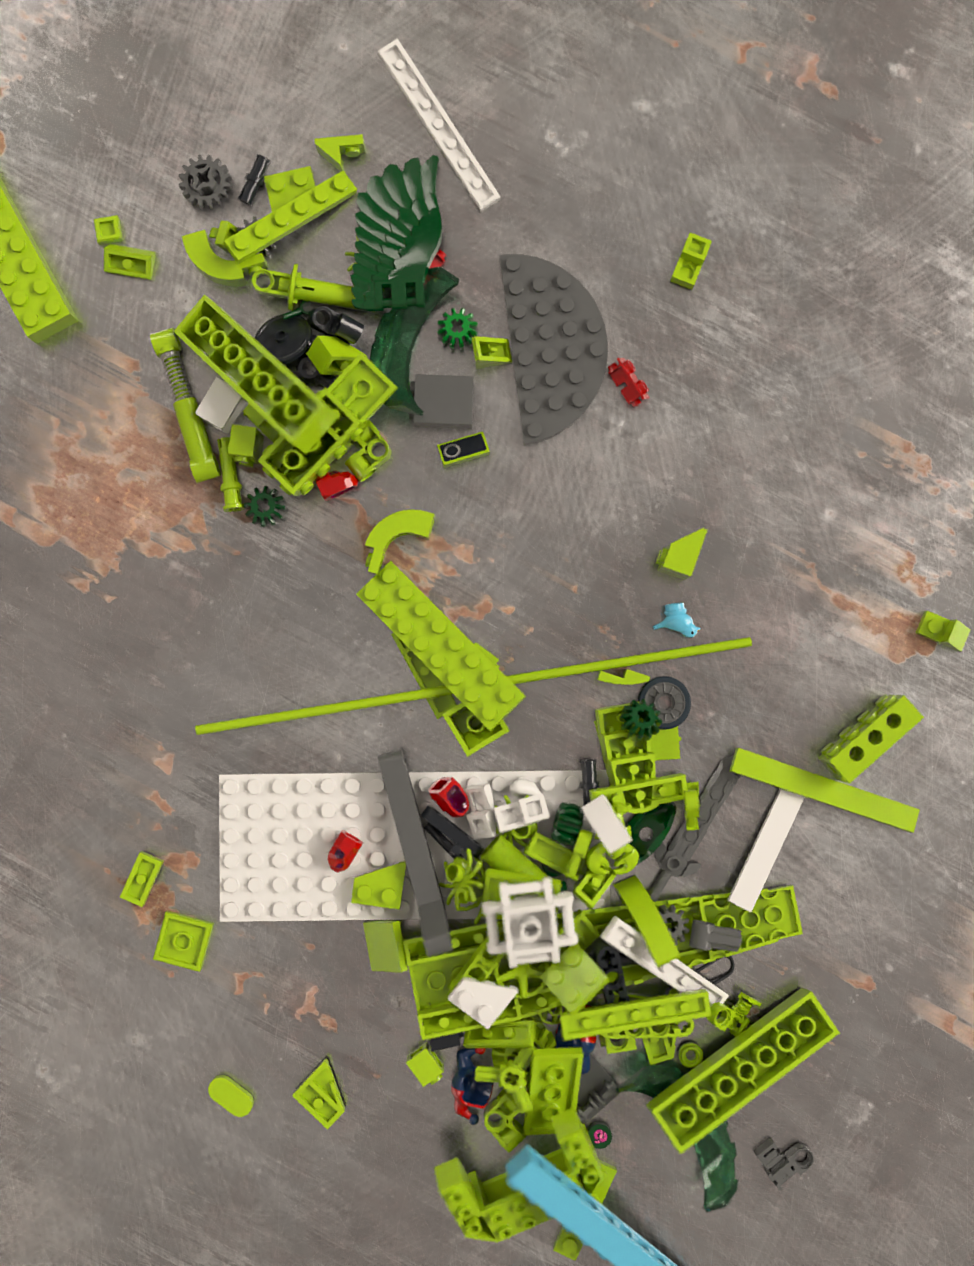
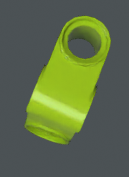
M370 420L365 423L364 433L356 441L362 449L350 456L345 462V465L359 482L369 478L391 457L390 446ZM378 445L385 446V453L380 457L374 456V448Z
M503 1088L498 1096L485 1107L483 1115L487 1130L510 1153L528 1135L524 1134L523 1126L514 1118L519 1113V1109L512 1094H507L505 1088ZM496 1113L501 1116L498 1121L489 1120V1116Z

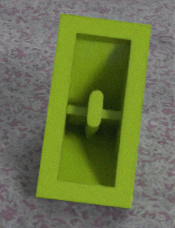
M472 337L476 369L513 362L509 339Z

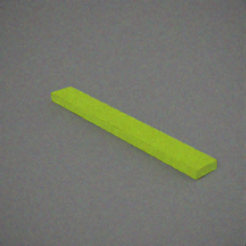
M736 748L729 772L909 833H914L920 809L741 748Z

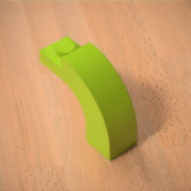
M205 229L181 236L186 252L194 265L206 278L217 284L229 287L248 285L247 275L253 276L257 270L268 269L266 259L262 253L253 255L240 264L235 260L220 258L214 253L210 237Z
M412 509L398 511L382 519L373 528L365 543L367 548L374 549L373 553L369 552L365 566L369 567L368 572L374 575L379 574L388 546L398 537L413 535L429 540L435 514Z

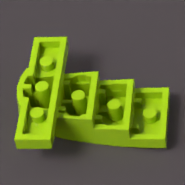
M630 703L595 709L599 740L610 786L589 790L590 802L603 794L610 805H613L615 802H621L628 806V813H644L656 808L659 804L684 800V791L687 790L686 775L679 773L656 778L655 753L651 752V739L646 741L643 737L641 741L637 742L635 735L628 738L629 731L621 730V726L624 723L619 721L621 714H624L623 708L627 705L630 706Z

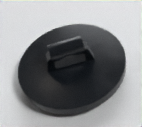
M281 314L265 322L257 331L255 339L282 364H287L298 359L309 348L312 341V329L308 321L300 315L283 320Z

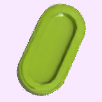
M219 1075L209 1084V1096L232 1115L243 1117L251 1111L254 1104L252 1095L230 1077Z

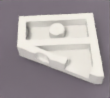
M463 977L449 994L448 1000L489 1029L517 994L518 990L515 986L504 987L495 985L494 982H479L473 978Z

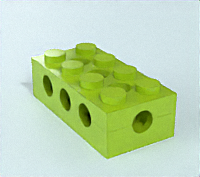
M883 695L875 702L877 706L872 711L867 710L857 718L859 722L852 728L849 726L839 734L840 739L834 744L832 742L827 744L821 750L822 755L818 759L836 780L850 784L924 718L905 695Z

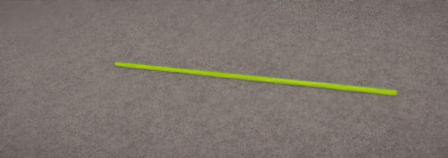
M750 637L508 675L506 677L513 684H520L751 647L752 640ZM439 686L195 725L196 735L451 695L453 693L446 686Z

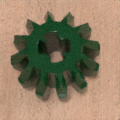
M268 486L263 487L262 493L259 488H254L256 496L247 494V498L252 501L251 503H244V507L250 509L245 515L248 518L253 517L252 523L255 525L260 521L261 526L264 528L267 526L268 520L272 526L276 525L274 517L276 516L282 520L283 516L278 511L286 510L284 505H279L284 501V497H276L278 490L275 488L270 493ZM263 502L270 507L268 511L260 507Z
M641 699L639 703L633 700L630 702V706L627 705L623 708L624 714H621L619 721L624 723L621 726V730L629 731L628 738L635 735L638 742L643 737L647 741L652 738V735H657L662 719L658 718L661 710H653L654 703H650L648 706L645 699Z
M565 802L559 805L551 829L553 840L564 845L573 846L576 843L584 819V811L581 807Z

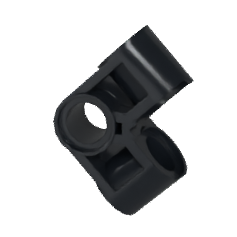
M326 306L313 308L307 315V321L312 329L325 336H336L348 344H355L364 330V325L344 313L338 314ZM318 311L325 317L323 325L319 324L316 320Z

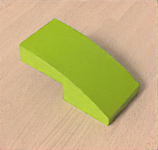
M690 232L670 281L692 290L712 241Z
M625 669L622 677L598 671L596 680L611 684L630 685L648 682L650 676Z

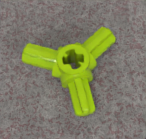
M535 1046L533 1048H522L514 1060L509 1059L507 1064H500V1068L476 1066L475 1080L499 1083L498 1087H503L507 1094H512L520 1113L529 1112L533 1108V1104L525 1088L527 1085L525 1077L528 1074L526 1068L531 1062L532 1049H537ZM511 1071L513 1075L518 1074L515 1081L508 1078V1072Z

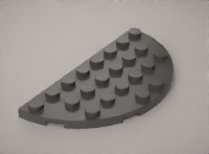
M500 254L524 445H529L550 439L566 428H569L589 408L600 389L605 375L608 358L607 333L596 302L588 290L572 274L560 266L538 257L523 254Z

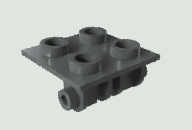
M591 1054L590 1070L580 1077L576 1107L580 1120L585 1123L623 1091Z

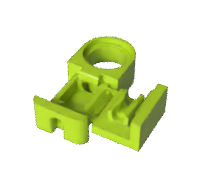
M248 404L243 410V415L274 443L279 438L280 432L268 421L266 422V419Z
M699 782L687 783V790L684 791V817L687 831L699 830L697 818L699 817Z
M581 829L565 877L577 881L579 879V875H576L577 873L585 875L588 871L585 857L594 832Z
M740 992L736 1005L732 1006L733 1010L721 1002L712 1004L710 1006L711 1016L707 1017V1020L723 1031L727 1028L730 1029V1033L734 1036L742 1033L749 1024L750 1020L746 1016L752 1006L760 1007L762 1005L759 1001L743 992ZM722 1011L721 1016L716 1020L717 1015Z

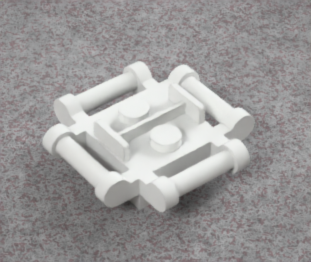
M550 877L543 878V881L508 885L507 882L500 883L502 902L486 901L482 903V911L486 914L489 938L487 943L488 953H508L510 968H515L518 964L544 961L560 962L559 946L573 945L578 942L577 933L574 931L572 914L573 894L571 892H562L558 895H553ZM544 891L545 893L544 897H539V894L516 896L515 900L509 901V895ZM557 906L562 907L564 933L557 935L554 909ZM503 913L506 941L502 942L499 940L496 914Z

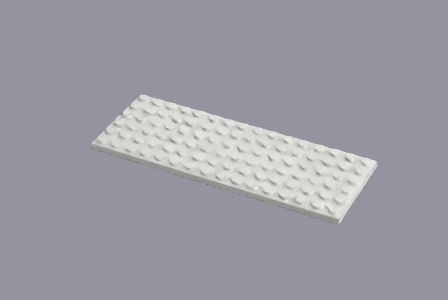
M582 770L409 772L420 816L428 805L432 806L480 843L485 849L500 834H496L494 837L474 838L467 819V815L472 812L470 804L468 811L463 817L454 818L448 813L443 812L429 794L428 789L435 781L442 777H453L461 785L464 792L465 788L470 785L489 783L494 806L498 807L507 804L503 798L504 795L508 796L511 803L518 802L519 799H523L526 796L520 794L514 796L511 794L510 785L515 780L523 779L534 782L544 796L550 817L549 819L537 822V832L552 839L551 829L557 808H559L562 802L573 803L581 808L583 807V788H580ZM596 770L597 781H599L598 788L609 787L606 770ZM381 772L219 775L220 922L420 919L407 865L400 910L351 903L354 878L356 876L405 861ZM447 793V799L450 802L451 797ZM584 813L582 828L594 832L589 847L590 850L601 840L594 839L596 832ZM421 816L423 827H425L429 822ZM424 829L438 882L453 884L446 878L443 863L447 861L449 865L454 859ZM344 830L364 843L351 865L345 871L337 873L330 868L327 859L334 842L340 832ZM444 835L453 845H456L455 842ZM513 837V846L523 853L525 847L517 843ZM531 838L521 840L528 844ZM575 843L573 846H572V845H568V844H567V845L561 844V845H563V846H565V847H567V848H569V849H571V850L574 851V848H575L576 843ZM336 849L334 855L337 859H342L344 857L343 852ZM462 849L461 853L463 854L464 858L468 861L467 853L464 849ZM605 852L603 855L608 860L610 866V857ZM481 853L480 856H479V859L481 860V862H482V864H483V867H484V870H485V873H486L487 868H490V869H491L492 867H490V866L487 864V862H485V861H483V859H481V855H482V853ZM526 855L528 859L532 860L534 864L543 870L541 862ZM472 856V870H471V871H473V869H474V868L476 867V865H477V862L475 861V859H474L473 856ZM578 873L576 874L579 875L578 880H580L584 876ZM564 874L558 877L549 876L552 879L565 880L567 892L571 893L573 885L577 882L565 877ZM610 885L592 909L610 907ZM440 887L447 919H476L481 903L478 907L469 911H457L454 896L450 905H446V900L453 888ZM572 893L574 899L572 911L590 909ZM468 902V904H460V907H467V906L472 905V904H474V903H476V902ZM561 906L558 908V913H562Z

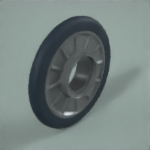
M668 676L653 678L643 686L639 693L638 702L641 699H645L648 706L650 703H654L653 710H661L658 718L662 719V724L658 727L659 729L675 728L682 724L689 715L691 709L690 694L685 685L675 678ZM661 696L670 698L671 706L669 709L663 710L658 706V700Z

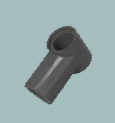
M693 920L689 946L702 950L715 948L738 952L741 946V931L734 928L715 926V924L710 922Z

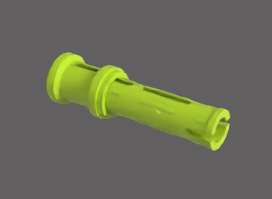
M223 437L217 439L223 484L220 487L221 492L224 494L225 506H223V511H242L245 509L240 492L243 488L242 484L238 482L236 462L228 454L230 437Z

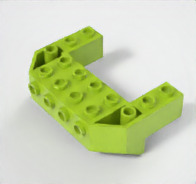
M572 1107L551 1116L561 1149L542 1157L593 1197L605 1177L587 1129L581 1123L575 1108ZM457 1157L434 1167L439 1192L466 1238L500 1242L520 1232L532 1229L548 1220H552L544 1212L543 1208L538 1204H532L524 1193L519 1189L517 1191L509 1185L507 1172L481 1182L476 1171L466 1174Z

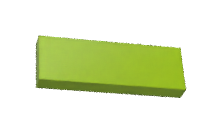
M519 1020L492 1025L489 1029L483 1027L465 1031L463 1046L466 1048H533L537 1023L533 1020Z

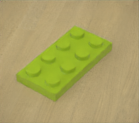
M581 1047L532 1049L527 1093L533 1108L525 1113L523 1125L525 1135L556 1134L551 1116L572 1107L576 1110L584 1055Z

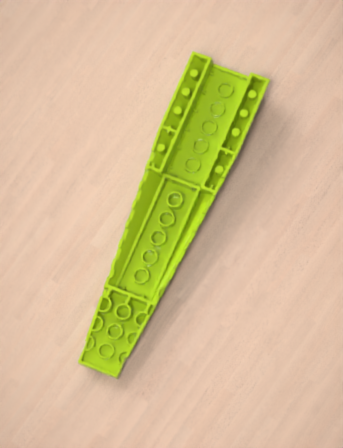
M791 884L771 889L763 888L752 912H748L727 901L730 893L654 902L658 911L661 905H665L667 909L670 905H675L676 912L681 909L684 911L681 918L689 919V922L683 925L690 931L683 934L685 941H677L676 946L680 954L678 960L689 968L698 964L716 961L718 958L729 957L778 942L782 938L803 934L794 887ZM625 905L581 910L600 934L605 931L614 916L639 932ZM558 913L557 927L563 923L562 913ZM693 920L710 922L720 927L739 929L742 939L738 952L715 948L702 950L690 947L689 942ZM487 923L450 930L453 951L432 957L427 956L423 936L403 940L422 1040L484 1027L449 1001L448 996L450 994L449 986L488 935ZM671 923L665 924L667 929L672 928ZM500 932L501 938L506 935V933ZM487 949L483 953V956L486 958H492L496 955L488 953ZM505 955L499 962V975L511 969ZM548 961L549 967L553 964L552 961ZM544 962L531 963L533 968L545 971ZM639 964L622 966L626 986L640 984L645 980L657 977ZM475 967L468 974L471 977H478L481 975L482 970ZM493 970L485 981L494 982L495 985H498ZM617 972L607 974V977L610 979L609 983L616 980ZM514 978L502 982L505 987L515 986L518 990L517 994H520L517 979ZM528 978V993L533 992L543 982L541 978ZM545 985L538 994L530 998L520 999L513 997L492 1025L524 1019L550 1011V1009L559 1006L563 1007L564 1005ZM602 988L593 997L602 994Z

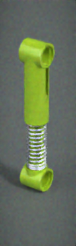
M172 327L150 334V339L157 357H160L162 363H164L163 367H165L166 375H168V383H170L172 395L174 396L173 399L175 400L173 407L190 458V468L195 481L199 483L221 476V471L212 451L203 419L196 415V410L199 406L197 399L190 394V387L187 386L189 384L186 382L188 379L183 374L185 371L182 370L184 367L181 366L183 363L180 362L181 358L179 357L182 346L178 335L173 332L175 328Z

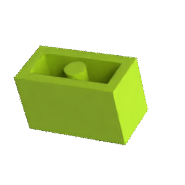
M232 424L228 454L235 462H239L240 466L253 467L254 464L261 465L258 459L262 456L264 435L257 427Z

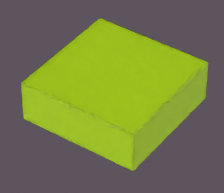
M118 215L94 219L96 238L99 245L123 241Z

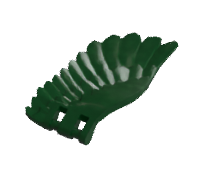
M432 155L423 166H421L418 157L412 158L405 163L403 172L397 165L389 164L384 169L381 177L378 175L370 177L367 184V192H358L356 202L360 211L355 213V218L359 227L355 228V233L359 241L355 242V248L359 253H354L357 264L352 265L354 274L350 275L354 286L351 288V292L355 297L351 301L354 308L369 312L384 311V308H393V310H407L408 307L416 306L417 309L425 308L423 284L441 244L443 232L436 193L438 156ZM407 287H415L416 297L407 296ZM382 288H391L392 298H384Z

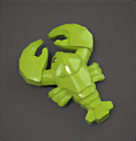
M615 802L611 807L625 826L623 814L628 812L629 808L621 802ZM629 825V826H627V827H625V828H626L628 834L630 835V837H632V836H631V826ZM595 833L594 839L601 840L597 833ZM601 841L593 846L585 857L586 866L590 871L595 874L606 875L609 874V870L601 868L602 864L610 867L608 860L603 855L606 852L610 858L615 860L613 865L618 867L612 869V873L621 875L634 869L638 863L639 854L629 843L611 854Z

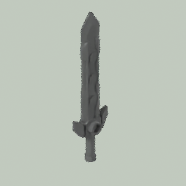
M734 755L721 760L698 799L699 817L697 818L699 830L687 831L686 821H684L669 845L668 850L663 842L655 850L656 861L659 862V866L663 871L651 891L649 890L648 892L654 901H658L659 895L671 876L686 877L697 873L701 863L687 864V862L690 861L707 833L708 827L741 776L729 772Z

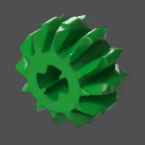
M451 308V316L444 312L442 314L444 320H438V326L441 329L437 333L438 336H444L442 338L443 344H447L450 341V349H454L455 345L459 344V348L462 350L464 349L463 342L472 345L470 337L477 336V331L474 329L478 327L476 321H472V313L465 316L464 308H461L459 314H456L455 308ZM457 325L459 327L461 325L462 331L458 333V330L454 332L453 326Z

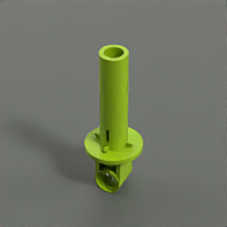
M294 264L291 274L260 269L252 276L253 287L259 294L288 299V310L290 311L293 309V304H297L298 299L356 309L351 302L352 299H355L351 292V288L354 286L301 277V271L300 273L298 272V264ZM259 277H268L271 280L270 285L267 288H260L257 285Z

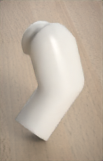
M518 779L510 785V792L514 796L520 794L531 797L541 794L536 784L532 781Z

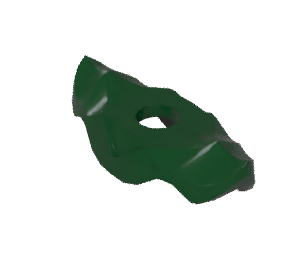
M674 802L659 804V806L650 811L638 813L627 825L631 826L632 841L629 844L639 854L637 865L647 859L661 845L669 833L677 810ZM648 827L652 829L653 837L650 841L641 840L640 831L643 828Z

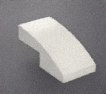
M489 783L470 785L465 788V792L472 811L467 815L473 837H494L496 835V819L493 812L495 807Z
M543 794L519 799L518 802L493 808L499 833L518 829L550 818Z
M602 794L582 807L590 824L609 853L612 854L632 841L606 796Z

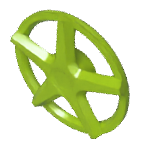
M506 953L505 957L509 961L508 953ZM544 961L545 971L549 968L548 961ZM499 963L494 969V976L499 986H504L502 982L514 978L518 980L520 994H516L515 998L524 999L535 996L546 985L542 982L536 990L528 993V978H540L545 972L533 968L531 963L518 964L517 967L511 968L500 975L498 973Z

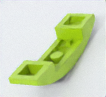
M632 876L614 884V889L623 905L628 909L656 967L658 968L680 958L676 945L659 911L637 876Z

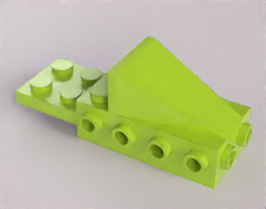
M361 352L328 389L324 388L316 393L339 417L307 454L292 445L279 433V438L273 444L268 445L263 450L262 456L258 459L264 466L262 470L272 479L275 477L281 483L280 488L289 496L292 494L296 496L306 495L314 487L312 483L318 476L320 478L323 477L330 470V463L335 459H340L355 446L351 441L355 442L363 435L365 423L392 396L398 387Z

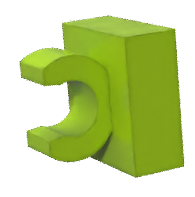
M221 220L219 228H211L209 237L216 239L215 244L229 253L224 246V240L238 233L237 227L229 221Z

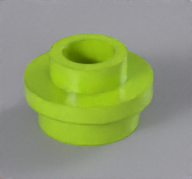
M687 1042L680 1047L678 1058L685 1067L694 1068L702 1062L703 1052L696 1043ZM688 1051H694L692 1058L686 1057Z

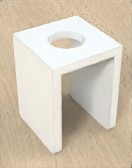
M216 377L196 410V415L225 434H229L232 424L236 423L247 401L227 382Z

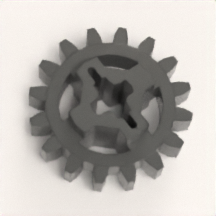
M198 155V161L196 162L190 158L189 162L191 165L189 167L186 165L182 166L185 174H179L180 180L183 181L179 183V187L183 191L184 198L189 199L192 206L198 202L200 209H203L205 204H208L209 208L213 209V203L215 202L221 206L220 199L222 197L225 199L229 198L225 191L232 190L230 183H228L232 181V177L227 173L229 171L227 166L222 165L219 158L213 162L211 155H208L206 160H203L202 156ZM218 174H220L221 178L220 185L217 183ZM191 179L194 181L193 190H191L190 186Z

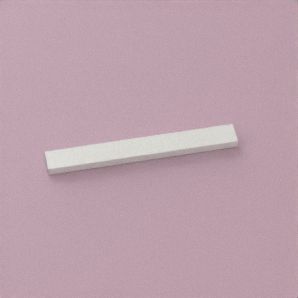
M396 39L378 50L377 53L480 213L500 201V195L399 40Z

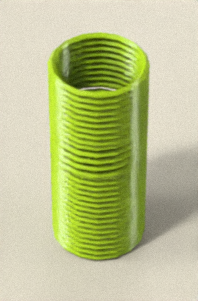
M502 834L498 835L481 855V859L487 862L492 869L544 878L549 877L532 860L528 859L524 853L513 846L508 839L504 838Z

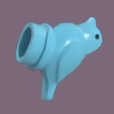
M684 602L664 605L666 617L662 622L653 626L654 630L668 628L688 638L694 637L700 630V627H696L693 624L691 616L686 614L687 608L684 607Z

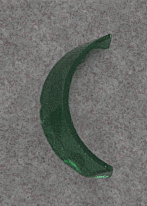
M442 267L429 268L423 284L425 295L424 309H417V306L408 307L407 310H393L391 308L390 312L383 314L370 352V361L398 387L384 405L422 417L424 411L416 404L410 391L409 367L412 350L419 331L430 312L449 291L459 284L460 280ZM415 287L407 288L408 297H416Z
M650 1065L640 1069L615 1089L618 1093L638 1092L655 1098L685 1074L681 1073L679 1068L673 1066ZM727 1119L693 1144L702 1170L704 1184L703 1208L707 1213L725 1208L738 1188V1179H735L734 1162L737 1151L735 1142L731 1143L727 1131L729 1125Z

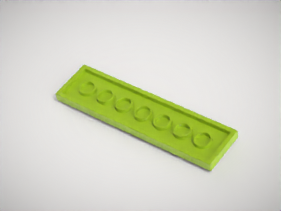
M392 561L386 564L379 571L378 575H375L356 593L490 732L526 698Z

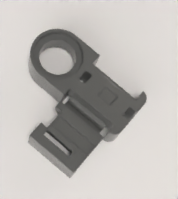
M769 1138L753 1152L766 1167L765 1172L778 1190L782 1191L781 1185L797 1172L802 1175L813 1165L814 1155L808 1146L802 1143L795 1144L784 1154H779L776 1150L778 1147ZM799 1152H807L805 1161L797 1162L795 1160Z

